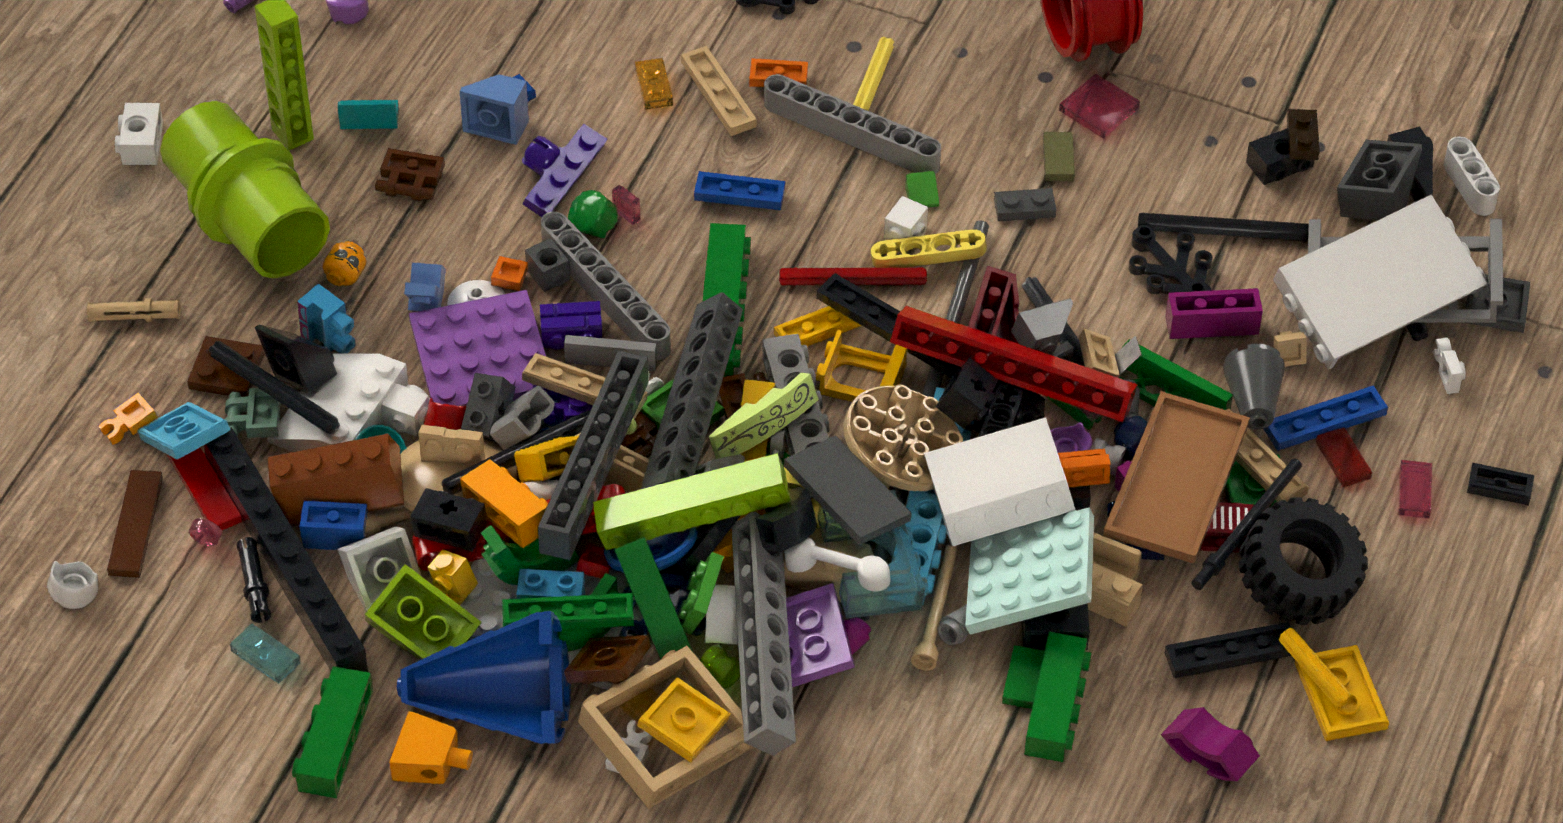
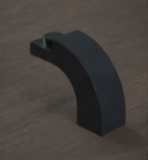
M802 487L789 490L791 502L765 508L766 513L755 518L763 548L782 552L801 543L815 532L817 521L808 490Z

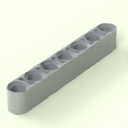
M776 74L765 79L764 106L770 112L915 173L934 171L936 174L939 172L941 144L938 140L786 76Z
M549 212L543 215L541 218L542 242L549 238L553 240L569 260L570 275L594 301H600L601 308L632 341L656 343L657 360L668 357L671 352L670 327L667 322L564 214Z

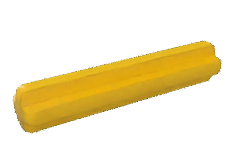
M1289 628L1280 635V643L1323 693L1338 708L1347 704L1351 697L1348 690L1295 629Z

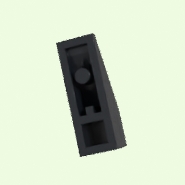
M1420 126L1388 135L1387 141L1422 144V151L1410 195L1415 202L1433 195L1434 148L1430 137H1426Z

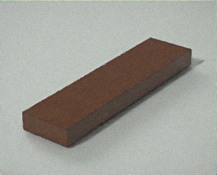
M130 471L108 563V576L140 578L163 481L162 472Z

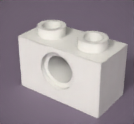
M125 103L124 113L118 117L120 136L115 137V152L120 153L122 165H157L163 128L160 103Z

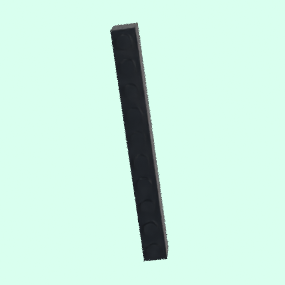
M231 427L229 432L205 444L204 448L208 461L240 512L244 526L250 536L257 541V548L330 671L335 666L368 672L364 646Z

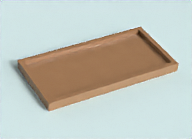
M1161 391L1104 527L1103 536L1195 564L1249 426L1250 417Z

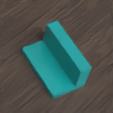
M398 100L338 101L340 129L398 128L399 115Z

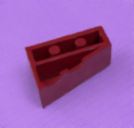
M987 265L968 327L1019 344L1011 332L1019 314L1018 308L1020 305L1016 274Z

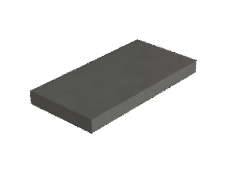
M833 436L784 460V467L809 491L812 497L858 545L911 521L912 513L837 436Z

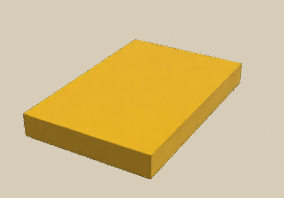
M1357 645L1315 653L1351 694L1349 702L1340 708L1330 701L1295 660L1294 664L1325 741L1388 729V718Z

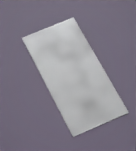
M1136 336L1115 354L1119 375L1142 355Z

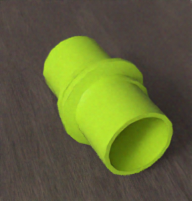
M219 101L200 103L184 111L172 122L163 136L160 148L162 162L186 188L189 210L196 217L197 225L211 240L229 245L234 244L261 276L273 279L290 276L303 269L317 257L328 238L330 231L329 219L301 187L299 175L294 170L293 155L280 141L268 138L258 139L228 104Z

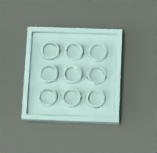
M1090 507L1070 511L1063 515L971 541L965 626L970 635L1091 602L1094 515Z

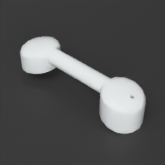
M809 537L801 543L784 550L786 567L791 572L807 571L816 564L817 560L857 571L859 583L869 591H882L890 585L889 565L877 556L871 555L860 559L818 547Z

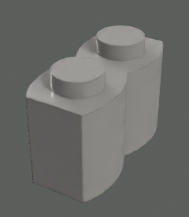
M541 386L534 387L506 407L504 416L492 425L490 436L503 450L526 440L539 430L541 420L548 417L553 411V399Z

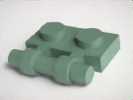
M249 388L248 397H241L240 393L232 392L225 403L227 417L224 420L228 422L230 428L232 427L237 437L241 430H246L247 438L278 436L281 403L259 388Z

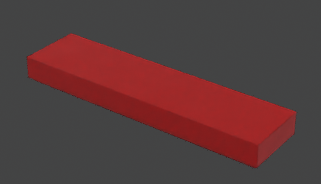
M201 447L178 460L166 454L213 534L242 522L240 512Z

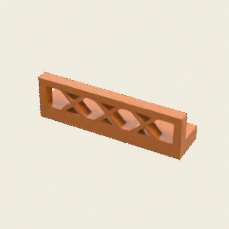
M1105 448L1058 453L1069 487L1110 484L1109 454H1106Z

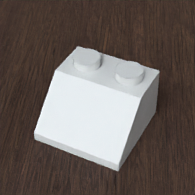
M395 526L338 549L347 577L366 611H368L404 564L421 576L404 528Z

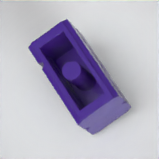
M600 301L540 304L541 335L544 348L555 350L564 348L566 335L602 338Z

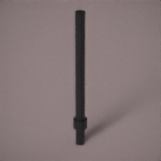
M1294 458L1289 462L1219 549L1205 559L1202 563L1203 568L1191 582L1195 589L1202 590L1212 576H1217L1225 567V560L1248 534L1260 515L1270 507L1302 468V463L1298 459Z

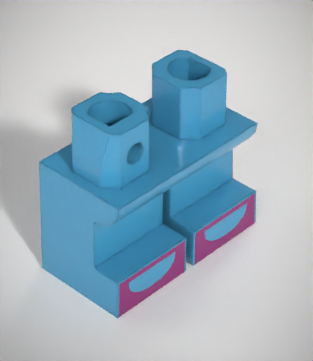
M317 284L297 301L301 337L308 338L311 341L316 338L324 343V346L331 352L335 350L338 353H348L356 346L355 338L349 335L354 327V319L346 314L345 302L320 284Z

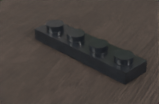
M1289 622L1170 644L1165 646L1164 653L1174 678L1288 657L1292 655L1280 643L1279 638L1291 626Z

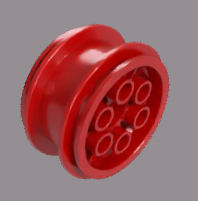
M1040 0L1050 38L1057 51L1063 57H1071L1077 62H1082L1090 56L1092 46L1107 44L1112 51L1122 54L1129 50L1131 44L1137 43L1140 39L1143 27V0Z

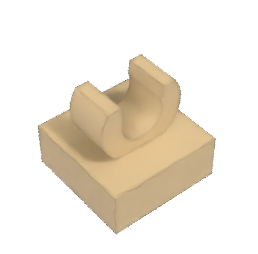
M1278 332V335L1274 336V348L1280 352V357L1284 359L1285 367L1306 364L1307 337L1304 332Z

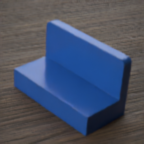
M304 501L299 526L303 547L306 549L338 550L341 547L366 538L367 504Z

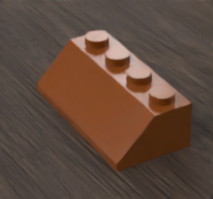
M389 434L268 457L270 489L291 527L300 525L304 501L367 504L368 512L404 505L400 446Z

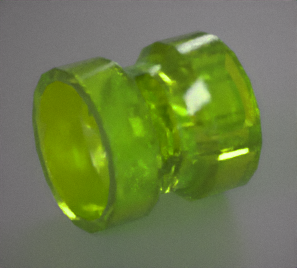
M719 644L711 646L702 655L701 663L715 677L723 689L731 687L739 679V659L729 657L727 651Z

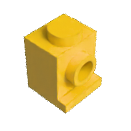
M442 549L427 567L433 578V585L459 605L478 585L467 558Z

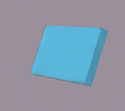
M187 402L139 428L137 432L142 441L178 460L229 432L231 429L226 420L191 402Z

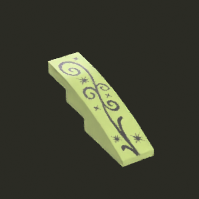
M800 373L783 389L772 388L756 404L745 403L709 436L716 459L739 455L780 431L816 403L819 399L811 374Z

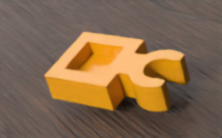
M137 393L113 410L117 416L116 418L103 421L99 428L104 436L108 434L109 441L112 445H115L123 439L125 432L129 430L134 435L139 428L154 421L158 416L146 400Z

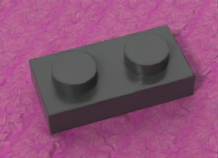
M1052 188L994 192V204L998 221L1056 217V205Z

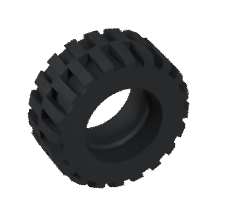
M1295 497L1290 498L1288 502L1281 500L1274 503L1271 508H1267L1260 515L1245 536V541L1240 547L1239 571L1240 573H1245L1242 581L1245 588H1250L1253 592L1250 596L1256 603L1260 601L1265 606L1264 610L1272 615L1274 612L1280 615V620L1290 622L1291 619L1296 620V624L1308 625L1310 621L1313 624L1325 622L1327 618L1332 619L1338 615L1358 592L1366 578L1365 571L1368 569V558L1364 556L1367 549L1363 540L1360 541L1358 538L1361 534L1355 525L1352 527L1348 523L1349 518L1344 513L1340 515L1334 511V506L1328 503L1325 505L1318 504L1319 500L1308 498L1304 502L1302 498ZM1296 543L1310 549L1322 562L1326 579H1310L1296 573L1284 560L1280 544Z

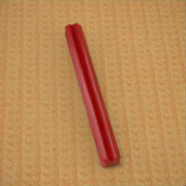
M924 267L781 268L779 272L780 285H823L834 273L854 285H925L927 282V270Z

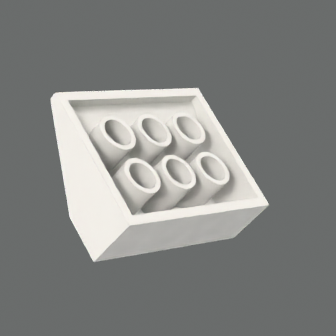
M332 353L337 375L311 393L302 390L300 394L337 417L340 423L339 429L335 430L334 434H327L291 409H288L279 422L278 436L268 437V443L291 452L353 441L367 427L383 425L381 404L396 383L405 387L408 385L406 363L382 354Z
M1046 417L924 453L952 546L1075 510L1067 479Z

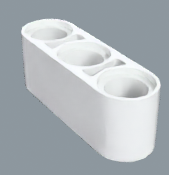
M1460 136L1450 139L1443 165L1469 208L1475 214L1482 216L1492 214L1495 211L1500 190L1498 181L1469 139Z

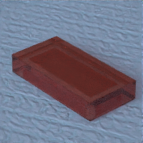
M1345 427L1317 435L1316 444L1342 487L1371 479L1372 471Z

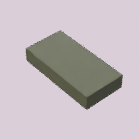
M1044 132L1045 181H1074L1072 132Z

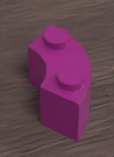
M1204 707L1183 710L1161 734L1169 746L1189 764L1192 760H1195L1209 769L1206 774L1225 781H1238L1260 757L1249 736L1242 730L1232 729L1221 724Z

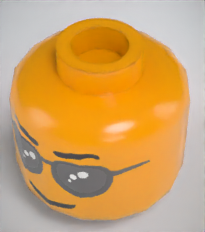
M345 241L336 243L331 248L322 263V268L330 283L336 286H349L358 280L366 267L367 260L363 249L359 245Z

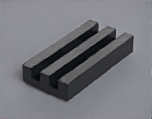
M1472 463L1467 493L1529 506L1534 475Z

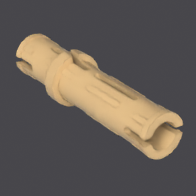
M145 298L144 301L91 302L87 305V316L89 322L137 319L153 322L154 319H180L181 305L179 299L153 301L152 298Z

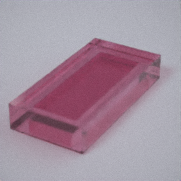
M1401 460L1399 467L1398 515L1430 518L1432 463Z

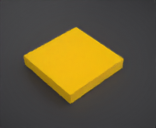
M676 677L638 720L637 726L691 763L729 720L731 713Z

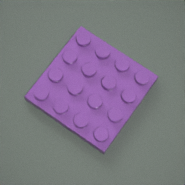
M527 290L409 313V321L426 385L433 402L467 406L475 373L504 377L516 387L513 401L533 388L534 384L522 380V372L535 353L546 356Z

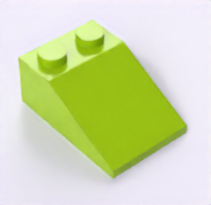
M404 564L365 613V621L420 660L449 646L457 647L467 642L482 624L480 620L406 564Z

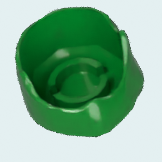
M587 190L583 191L572 202L568 219L581 233L605 238L606 233L616 225L618 212L616 205L601 192Z

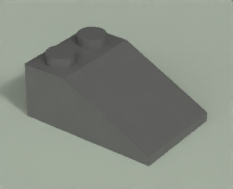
M1366 139L1337 187L1341 217L1356 220H1380L1405 208L1421 155L1422 144Z

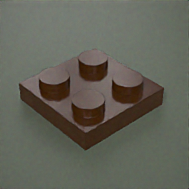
M205 336L187 381L188 388L190 390L229 396L232 392H238L241 394V397H248L249 388H252L253 384L212 358L209 348L216 341H221L260 367L265 355L262 345Z
M648 635L590 638L565 669L564 674L567 683L581 682L587 685L594 682L610 681L611 683H620L625 681L651 647Z

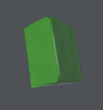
M934 171L909 173L906 175L905 189L908 199L925 205L928 208L939 206Z

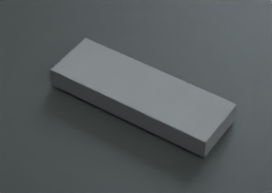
M572 335L565 336V363L611 367L617 352L622 351L648 357V371L656 370V343Z

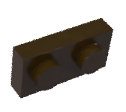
M1288 109L1289 159L1318 160L1320 148L1317 110Z

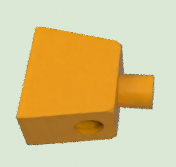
M408 711L389 761L391 778L393 781L443 784L448 778L451 767L469 770L473 751L458 748V735L454 727Z

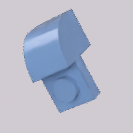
M412 263L410 283L405 282L404 292L409 298L408 310L423 311L441 307L446 273L443 265Z

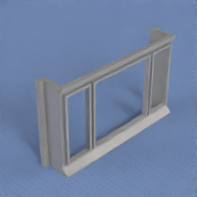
M1309 219L1308 254L1342 238L1321 237V219ZM1490 219V236H1458L1460 241L1468 246L1470 252H1488L1489 309H1458L1457 300L1449 304V309H1439L1414 322L1496 323L1497 305H1503L1502 219Z

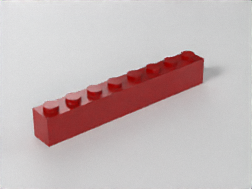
M905 306L898 313L890 343L960 367L970 357L998 380L1123 422L1128 415L1138 384L909 306Z

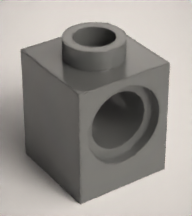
M551 238L525 250L528 273L544 292L554 287H559L570 280L569 260Z

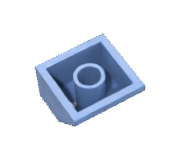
M499 74L461 87L459 92L463 132L517 145L529 122L526 81Z

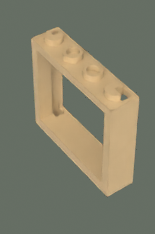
M688 646L678 651H669L657 663L651 666L644 665L635 675L623 682L613 683L607 691L600 695L593 694L582 703L578 720L579 724L648 809L753 748V746L744 743L741 709ZM682 671L701 694L731 713L729 720L725 724L732 732L705 747L691 763L684 759L659 775L652 777L603 714Z

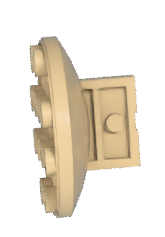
M901 384L897 386L874 387L862 392L853 400L844 418V436L850 451L887 488L891 485L908 491L934 490L924 453L963 442V437L955 422L935 407L938 403L937 399L927 397Z
M421 425L418 432L419 440L408 446L400 454L404 493L403 506L413 512L425 488L443 491L441 483L443 479L503 451V449L497 442L483 439V432ZM515 465L507 470L517 480V466ZM461 491L455 494V496L463 497V492Z

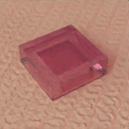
M618 185L612 190V202L616 205L618 214L634 225L640 220V199L623 186Z

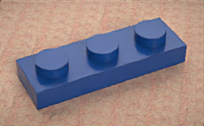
M699 171L694 191V200L781 210L785 193V181Z

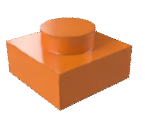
M499 256L491 276V285L520 291L528 271V262Z

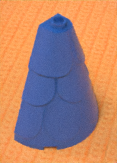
M552 611L536 612L498 630H490L457 647L449 646L402 668L401 677L397 680L398 696L401 697L402 703L451 720L458 721L461 719L492 731H502L539 744L559 743L565 734V728H561V723L569 719L571 683H567L564 674L565 669L569 666L566 641L559 640L557 632H562L561 623Z

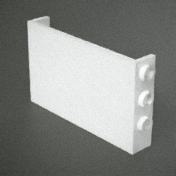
M1432 195L1280 267L1273 278V281L1283 295L1285 307L1289 312L1294 313L1298 320L1300 331L1304 332L1314 346L1313 350L1316 358L1321 363H1324L1328 370L1334 367L1339 358L1471 293L1475 298L1480 296L1487 286L1485 273L1480 267L1475 265L1470 257L1471 253L1468 246L1460 241L1455 233L1453 222L1450 218L1445 217Z

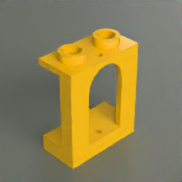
M837 330L833 342L828 341L826 345L825 363H820L816 372V381H820L821 395L853 402L858 395L866 390L838 383L832 376L833 371L842 365L857 366L885 373L880 386L900 385L907 366V348L895 345L890 356L841 344L842 331Z

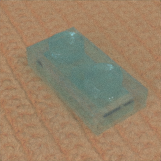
M252 623L230 643L231 652L278 684L301 663L300 655Z

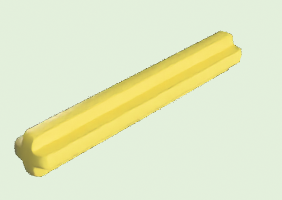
M881 37L879 39L853 105L869 111L894 48L892 38Z

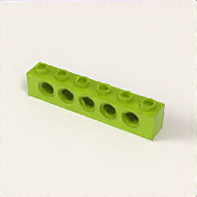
M267 0L254 7L272 131L290 151L314 140L298 15L286 0Z

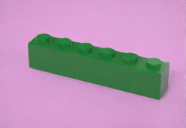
M710 223L702 302L723 292L743 309L740 322H744L745 304H740L741 299L747 298V282L742 280L743 277L749 276V259L744 258L745 255L751 254V237H746V225ZM738 327L723 377L734 375V368H740L741 350H736V345H742L743 327Z

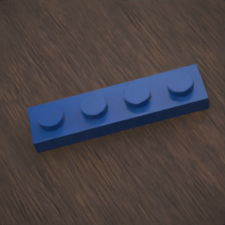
M1373 385L1275 417L1272 424L1263 429L1276 450L1279 451L1387 415L1388 406Z

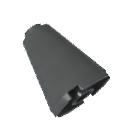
M1248 344V349L1238 352V348L1228 354L1223 364V371L1240 415L1250 417L1248 427L1263 429L1271 425L1274 420L1285 372V363L1277 349L1265 344Z

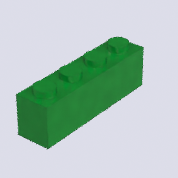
M1049 632L1026 734L1024 755L1063 762L1065 751H1072L1075 731L1070 730L1071 723L1078 724L1081 705L1076 704L1077 697L1083 698L1086 678H1081L1082 671H1089L1092 656L1091 652H1086L1087 638Z
M333 666L329 678L323 679L320 696L322 697L320 704H315L313 707L310 731H305L303 735V752L300 758L295 759L292 768V777L296 778L298 792L337 799L373 694L371 673Z

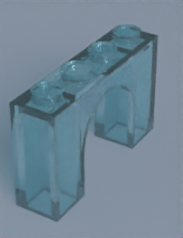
M891 490L890 492L897 498L895 490ZM819 505L817 519L824 543L854 540ZM903 524L870 540L883 546L893 558V561L889 564L891 581L885 590L873 592L865 589L859 583L857 572L842 574L839 595L846 618L922 609L924 596H928V582L926 577H921L920 556L912 548L913 535L911 528Z

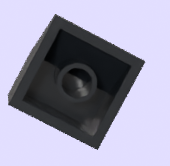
M260 324L255 327L276 378L307 393H311L337 375L333 364L334 356L327 347H322L313 343L308 338L305 339L284 330Z

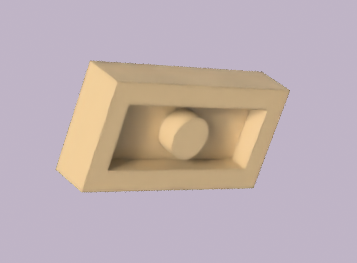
M1083 329L1078 338L1085 367L1119 378L1120 375L1111 338Z

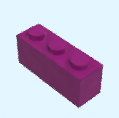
M1258 288L1168 293L1165 318L1169 339L1259 335L1263 309Z

